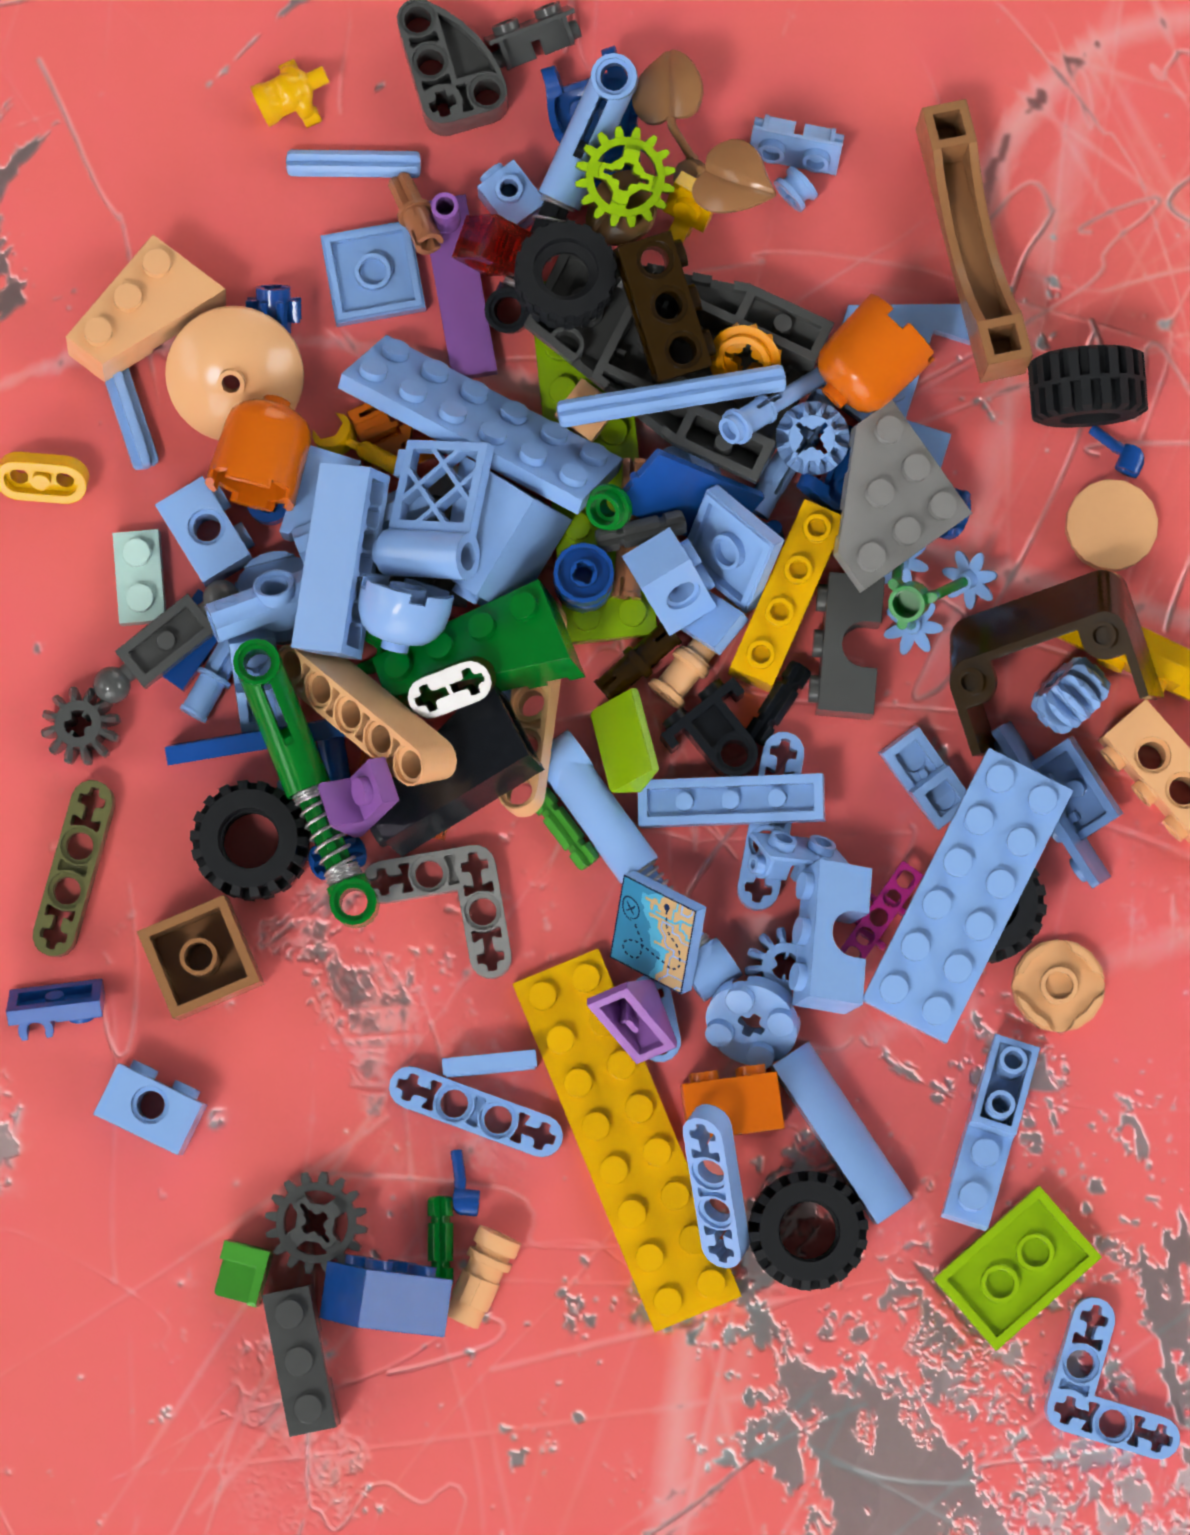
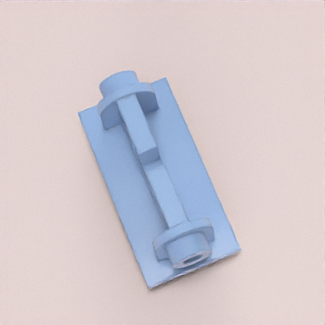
M765 114V118L755 117L750 144L758 151L764 162L793 166L814 173L836 176L844 135L836 133V128L831 129L805 123L803 135L794 134L796 121L772 117L768 114Z
M772 831L770 834L750 833V837L759 848L756 855L750 856L748 869L750 873H754L759 879L786 881L791 867L794 866L790 877L793 881L797 882L802 870L819 859L849 864L837 850L836 844L829 838L821 835H811L810 838L791 836L782 831Z

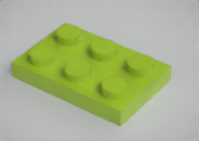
M1036 1186L932 1279L989 1345L997 1351L1102 1257L1040 1186Z

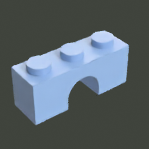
M819 859L803 869L799 874L796 883V897L800 899L799 917L796 919L792 931V941L797 945L796 962L792 965L789 974V988L793 990V1006L847 1014L863 1005L866 959L849 956L837 947L833 938V925L835 921L852 924L869 914L872 868Z

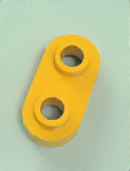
M11 452L0 460V492L11 499L70 504L79 501L86 492L89 472L87 467L75 457ZM16 470H25L27 473H20ZM61 473L68 474V475H70V476H72V477H66V476L62 475Z

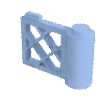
M407 440L406 448L398 450L393 476L399 478L389 528L382 531L372 547L373 561L383 575L469 580L474 577L480 561V549L476 534L494 446L488 442ZM420 453L434 454L439 464L421 479L416 472ZM467 455L477 456L474 470L461 481L453 467ZM447 473L455 487L436 502L428 489ZM422 495L430 508L416 520H406L409 505ZM460 497H463L467 502L464 521L449 522L443 512Z

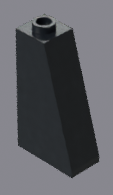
M496 685L482 700L458 709L437 731L451 743L456 753V770L451 777L415 786H406L394 776L392 777L399 801L370 828L380 846L385 847L389 845L398 854L404 856L545 770L507 696Z

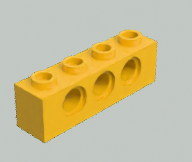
M804 499L734 656L728 675L770 693L833 552L835 538L839 533L841 514Z

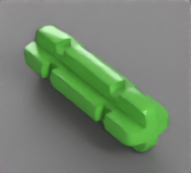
M546 787L543 805L536 813L538 816L543 815L545 818L543 820L544 824L565 851H570V858L577 868L584 870L598 860L599 854L590 841L585 842L583 839L585 837L584 833L563 806H558L557 803L559 801L550 788Z

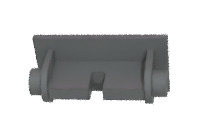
M559 1L546 4L534 10L536 17L519 24L517 18H512L492 26L494 34L484 37V40L489 45L497 44L498 50L491 53L499 67H506L508 71L516 66L537 59L531 42L538 39L544 55L567 46L575 45L574 40L582 37L576 20L568 22L566 16L575 13L574 8L568 5L561 7Z

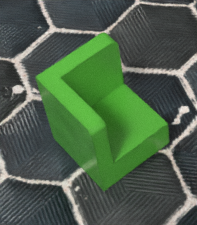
M230 1239L224 1240L220 1259H223L215 1287V1294L247 1303L248 1306L259 1307L274 1252Z

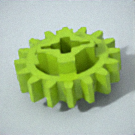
M617 126L614 130V139L611 140L603 132L597 134L600 147L596 149L586 144L583 150L590 159L588 162H577L575 166L578 170L585 172V178L574 182L575 187L586 188L588 192L580 201L581 204L587 205L593 202L597 206L592 216L595 219H598L604 213L609 214V226L615 227L620 217L626 219L628 227L634 228L636 216L639 214L646 222H650L653 220L650 211L652 206L664 210L667 206L664 200L660 198L661 193L674 192L675 187L665 183V176L675 173V167H664L662 160L670 154L669 150L665 149L656 152L653 147L658 137L653 135L644 142L640 140L641 131L638 127L633 129L630 137H625L621 126ZM624 146L621 157L613 163L609 164L598 161L609 149ZM640 151L644 152L651 160L656 176L644 171L639 162ZM624 164L631 166L630 174L636 176L638 180L645 181L646 184L640 182L629 184L625 190L619 189V180L612 178V175L606 174L604 171H620ZM594 178L604 181L611 193L609 204L598 194ZM638 191L652 193L640 206L626 209L629 197Z

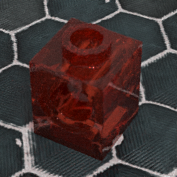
M498 214L466 215L451 258L486 276H514L517 252L521 251L522 242L526 237L529 238L532 233Z

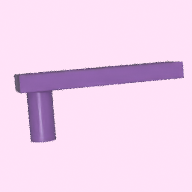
M442 192L429 201L431 203L432 218L444 240L443 243H440V249L431 253L430 257L450 368L470 379L497 375L490 327L485 317V299L466 194L454 196L451 193Z

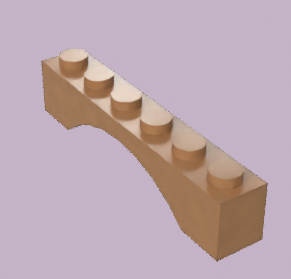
M967 100L924 107L920 112L916 133L980 383L1025 374L1033 354L1022 312L1008 285L995 244L983 189L978 143Z

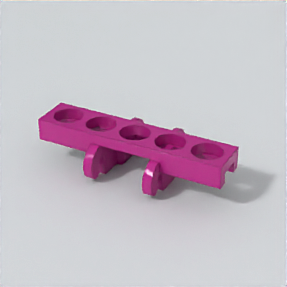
M902 861L876 897L871 893L870 901L873 903L870 906L869 914L861 920L859 919L854 922L856 927L840 950L846 953L850 946L856 947L860 951L858 958L863 959L868 956L875 944L879 949L884 950L887 945L879 938L897 913L903 917L906 909L902 906L924 875L905 861ZM903 871L911 872L914 877L907 888L900 887L896 881ZM889 890H896L901 897L897 903L886 896ZM878 908L886 912L887 922L883 926H875L871 923L870 913L872 910ZM863 927L871 929L873 931V934ZM859 934L868 940L869 943L862 945L857 941L856 937Z

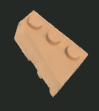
M152 235L67 334L68 354L102 381L106 382L113 378V375L117 372L126 370L152 354L153 349L177 336L181 329L199 314L210 309L226 306V289L155 235Z

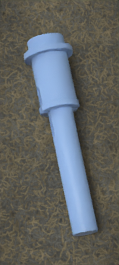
M818 367L788 384L782 392L773 393L768 397L766 395H759L739 409L732 408L725 411L719 422L721 436L730 444L741 445L747 443L752 438V433L767 424L773 423L777 419L778 412L826 383L821 377Z

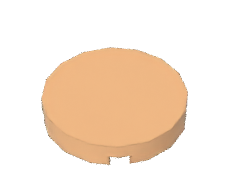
M1106 479L1090 484L1074 498L1066 514L1065 534L1068 543L1070 542L1071 548L1082 563L1096 570L1118 572L1134 566L1150 552L1157 538L1158 517L1153 502L1140 488L1123 480Z
M1058 939L1041 942L1024 953L1014 968L1011 983L1015 1006L1025 1020L1041 1030L1057 1033L1078 1029L1093 1019L1103 1003L1105 993L1103 970L1092 952L1076 942Z

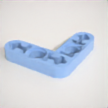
M1086 1297L1080 1299L1074 1304L1070 1312L1044 1405L1046 1419L1052 1426L1061 1431L1152 1459L1162 1460L1170 1457L1176 1452L1180 1444L1178 1428L1171 1420L1154 1413L1095 1396L1115 1325V1314L1108 1302L1101 1298ZM1093 1305L1099 1306L1098 1314L1105 1317L1103 1326L1095 1325L1090 1337L1092 1340H1100L1097 1350L1086 1343L1072 1342L1075 1332L1084 1337L1087 1322L1080 1320V1315L1082 1311H1091ZM1077 1350L1086 1351L1091 1356L1093 1362L1090 1373L1081 1378L1072 1376L1066 1366L1069 1355ZM1067 1396H1072V1405L1088 1412L1089 1402L1097 1403L1090 1415V1430L1085 1431L1081 1429L1086 1420L1078 1417L1069 1416L1066 1423L1060 1422L1061 1414L1054 1410L1056 1402L1064 1403ZM1108 1410L1119 1411L1125 1420L1123 1431L1115 1437L1105 1436L1099 1428V1419ZM1134 1416L1142 1417L1137 1426L1150 1431H1155L1158 1424H1163V1433L1169 1436L1168 1444H1159L1157 1450H1151L1152 1442L1136 1435L1134 1438L1135 1444H1127L1134 1431Z

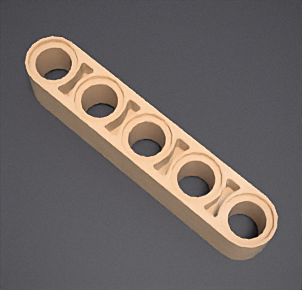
M291 644L284 645L278 649L296 695L372 759L385 757L390 773L406 786H415L448 779L453 775L456 770L457 758L451 743L348 658L291 648Z

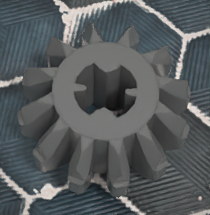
M71 687L69 689L70 702L66 703L62 697L55 695L52 700L60 708L57 713L50 710L43 711L42 717L49 722L55 723V725L45 727L41 730V734L47 739L56 738L49 747V751L52 754L57 755L65 750L64 761L67 764L73 765L80 752L83 763L89 766L93 764L92 750L96 749L104 758L110 755L109 750L102 743L105 739L111 742L119 741L120 736L114 731L107 730V727L119 724L121 718L118 714L105 715L112 708L113 704L102 700L96 703L98 697L95 694L94 688H89L86 691L82 701L79 689ZM80 716L88 722L92 721L91 726L85 727V735L82 737L75 731H71V727L78 725L77 717Z

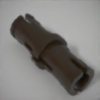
M660 622L635 647L628 646L622 651L624 656L599 679L593 682L611 700L627 691L642 676L647 679L653 674L651 668L677 645H680L682 641L675 633L669 636Z

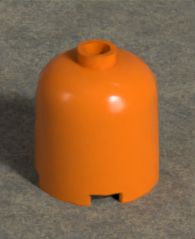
M872 293L830 337L818 354V371L826 382V385L821 390L839 409L845 404L864 413H872L881 409L935 360L932 357L934 354L933 350L920 333L909 322L901 328L888 316L894 308Z
M265 395L263 399L240 402L231 409L224 423L204 482L211 491H217L218 486L232 492L231 502L252 509L273 512L275 504H284L283 508L286 511L293 510L311 443V432L305 419L298 412L290 408L291 403L288 400L276 395Z

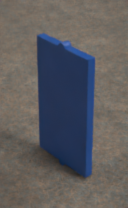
M658 448L638 471L630 473L631 479L623 487L632 504V515L644 518L657 515L659 518L662 517V513L681 510L687 524V532L683 534L686 537L690 533L706 490L715 485H719L751 513L765 498L762 491Z

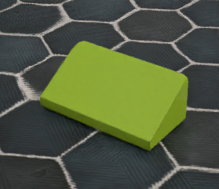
M631 688L596 707L590 715L608 786L613 793L642 792L659 770L639 691L637 688Z

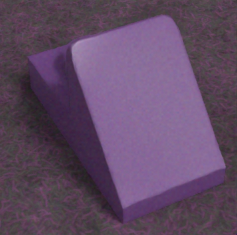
M385 757L368 759L350 778L322 782L317 785L330 826L354 838L362 837L399 801Z

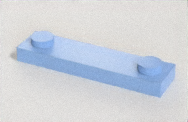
M823 773L652 779L642 792H638V826L640 828L826 822L825 778Z

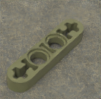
M88 780L82 782L75 788L71 796L33 929L34 944L40 952L50 957H62L69 954L77 943L115 810L113 792L99 781ZM94 790H99V797L105 801L103 809L95 808L91 818V822L95 824L101 823L98 832L85 825H74L77 816L85 821L88 807L82 804L81 800L83 796H91ZM80 833L89 835L93 841L92 853L82 860L72 858L68 851L70 839ZM73 878L80 885V896L74 903L69 905L62 904L56 898L55 888L61 880ZM50 906L62 912H75L72 922L63 917L60 928L61 932L67 934V940L65 943L57 942L55 949H50V941L43 938L45 929L53 930L58 918L56 915H48Z

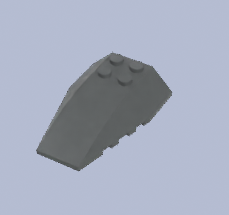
M560 254L545 285L556 295H575L587 284V267L581 259L574 255ZM648 263L647 266L642 265L645 271L651 274H659L664 269V266ZM618 268L612 300L609 306L606 305L603 314L598 319L596 317L592 319L590 324L583 327L581 325L575 326L569 330H564L563 327H556L554 329L547 327V324L541 321L538 323L532 318L531 314H529L524 323V328L606 393L654 385ZM693 272V275L684 274L687 285L695 284L699 293L702 311L696 313L701 330L708 328L713 340L721 330L723 331L737 322L739 325L748 326L757 324L758 329L766 334H773L774 343L778 349L782 350L781 365L785 371L786 386L815 369L818 354L827 342L834 322L752 284L734 281V284L712 280V276ZM662 294L655 301V309L662 318L673 319L678 313V304L672 296ZM674 339L670 343L669 354L676 363L687 364L692 357V349L685 340ZM749 344L740 354L735 353V356L740 357L742 360V370L749 368L752 362L758 363V360L751 357L752 350H750L751 345ZM710 367L658 384L711 376L713 374ZM757 396L638 415L636 417L671 445L756 484L776 450V428L786 411L798 405L800 399L778 412L777 419L773 423L767 424L752 433V438L747 443L741 445L730 444L724 440L719 431V422L725 411L732 408L739 409L753 401Z

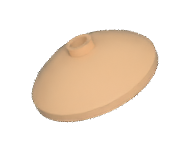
M222 306L199 314L181 329L169 350L165 376L169 396L180 416L201 434L219 440L227 416L231 409L240 402L263 399L265 395H276L288 400L291 403L290 408L295 410L303 390L304 366L296 342L277 320L253 308ZM227 375H234L239 379L240 386L230 389L224 384L223 378Z

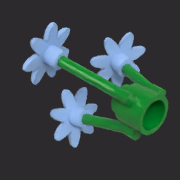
M926 547L884 576L885 584H888V587L893 591L888 599V609L886 612L891 620L897 623V625L885 631L884 637L887 639L902 637L900 641V653L902 655L910 651L914 641L924 652L931 650L930 641L926 634H937L943 631L941 624L927 621L933 615L936 609L934 602L945 596L954 598L964 593L965 605L969 610L974 608L977 595L986 601L993 600V594L985 583L995 580L998 574L990 570L981 571L985 558L982 552L977 553L969 562L967 556L962 551H956L955 561L958 568L945 567L942 570L944 576L953 581L931 591H928L923 584L912 581L910 571H928V565L916 558Z

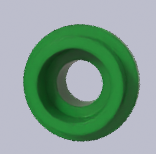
M602 484L590 493L586 504V514L595 527L610 531L617 530L630 520L632 504L629 496L622 488L614 484ZM607 500L613 505L615 512L610 510Z

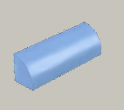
M320 462L291 648L316 654L362 660L366 629L361 623L358 611L359 590L362 576L368 573L375 574L377 565L372 558V547L375 540L382 533L391 476L372 467Z
M809 1041L770 1066L773 1072L777 1071L778 1081L849 1188L854 1191L853 1194L861 1201L865 1212L873 1224L881 1223L913 1199Z

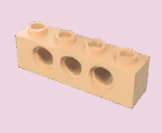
M1145 699L1098 740L1104 747L1100 753L1114 770L1119 772L1121 769H1124L1135 783L1131 785V788L1144 804L1150 807L1154 803L1166 818L1162 820V823L1169 833L1180 842L1185 838L1190 844V801L1188 804H1178L1171 798L1169 793L1172 781H1182L1190 788V748L1148 700ZM1150 746L1157 750L1160 755V765L1157 769H1147L1140 763L1138 759L1140 747Z

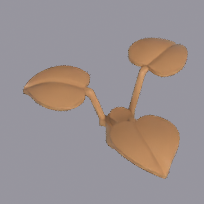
M670 50L660 55L639 76L637 90L632 96V104L638 117L649 125H659L667 121L668 129L685 154L686 160L680 162L675 168L676 172L674 173L673 181L676 180L681 171L697 178L692 187L693 198L700 207L711 213L720 214L743 211L774 198L776 191L768 177L762 157L750 143L740 139H730L712 148L707 155L705 164L698 160V156L692 151L676 124V118H689L699 110L703 98L701 75L692 60L680 51ZM630 170L612 174V178L619 180V189L625 190L629 184L642 183L636 176L630 174ZM602 181L596 190L600 197L609 204L611 193L605 182ZM642 191L634 193L629 197L626 209L640 206L650 197V194ZM592 202L587 207L585 224L591 226L592 230L597 234L600 232L605 237L607 245L621 246L637 241L649 232L654 224L657 208L655 206L650 208L653 220L650 222H646L639 214L636 216L634 228H629L626 219L620 217L615 227L609 226V214L604 213L598 219L592 217L597 207Z

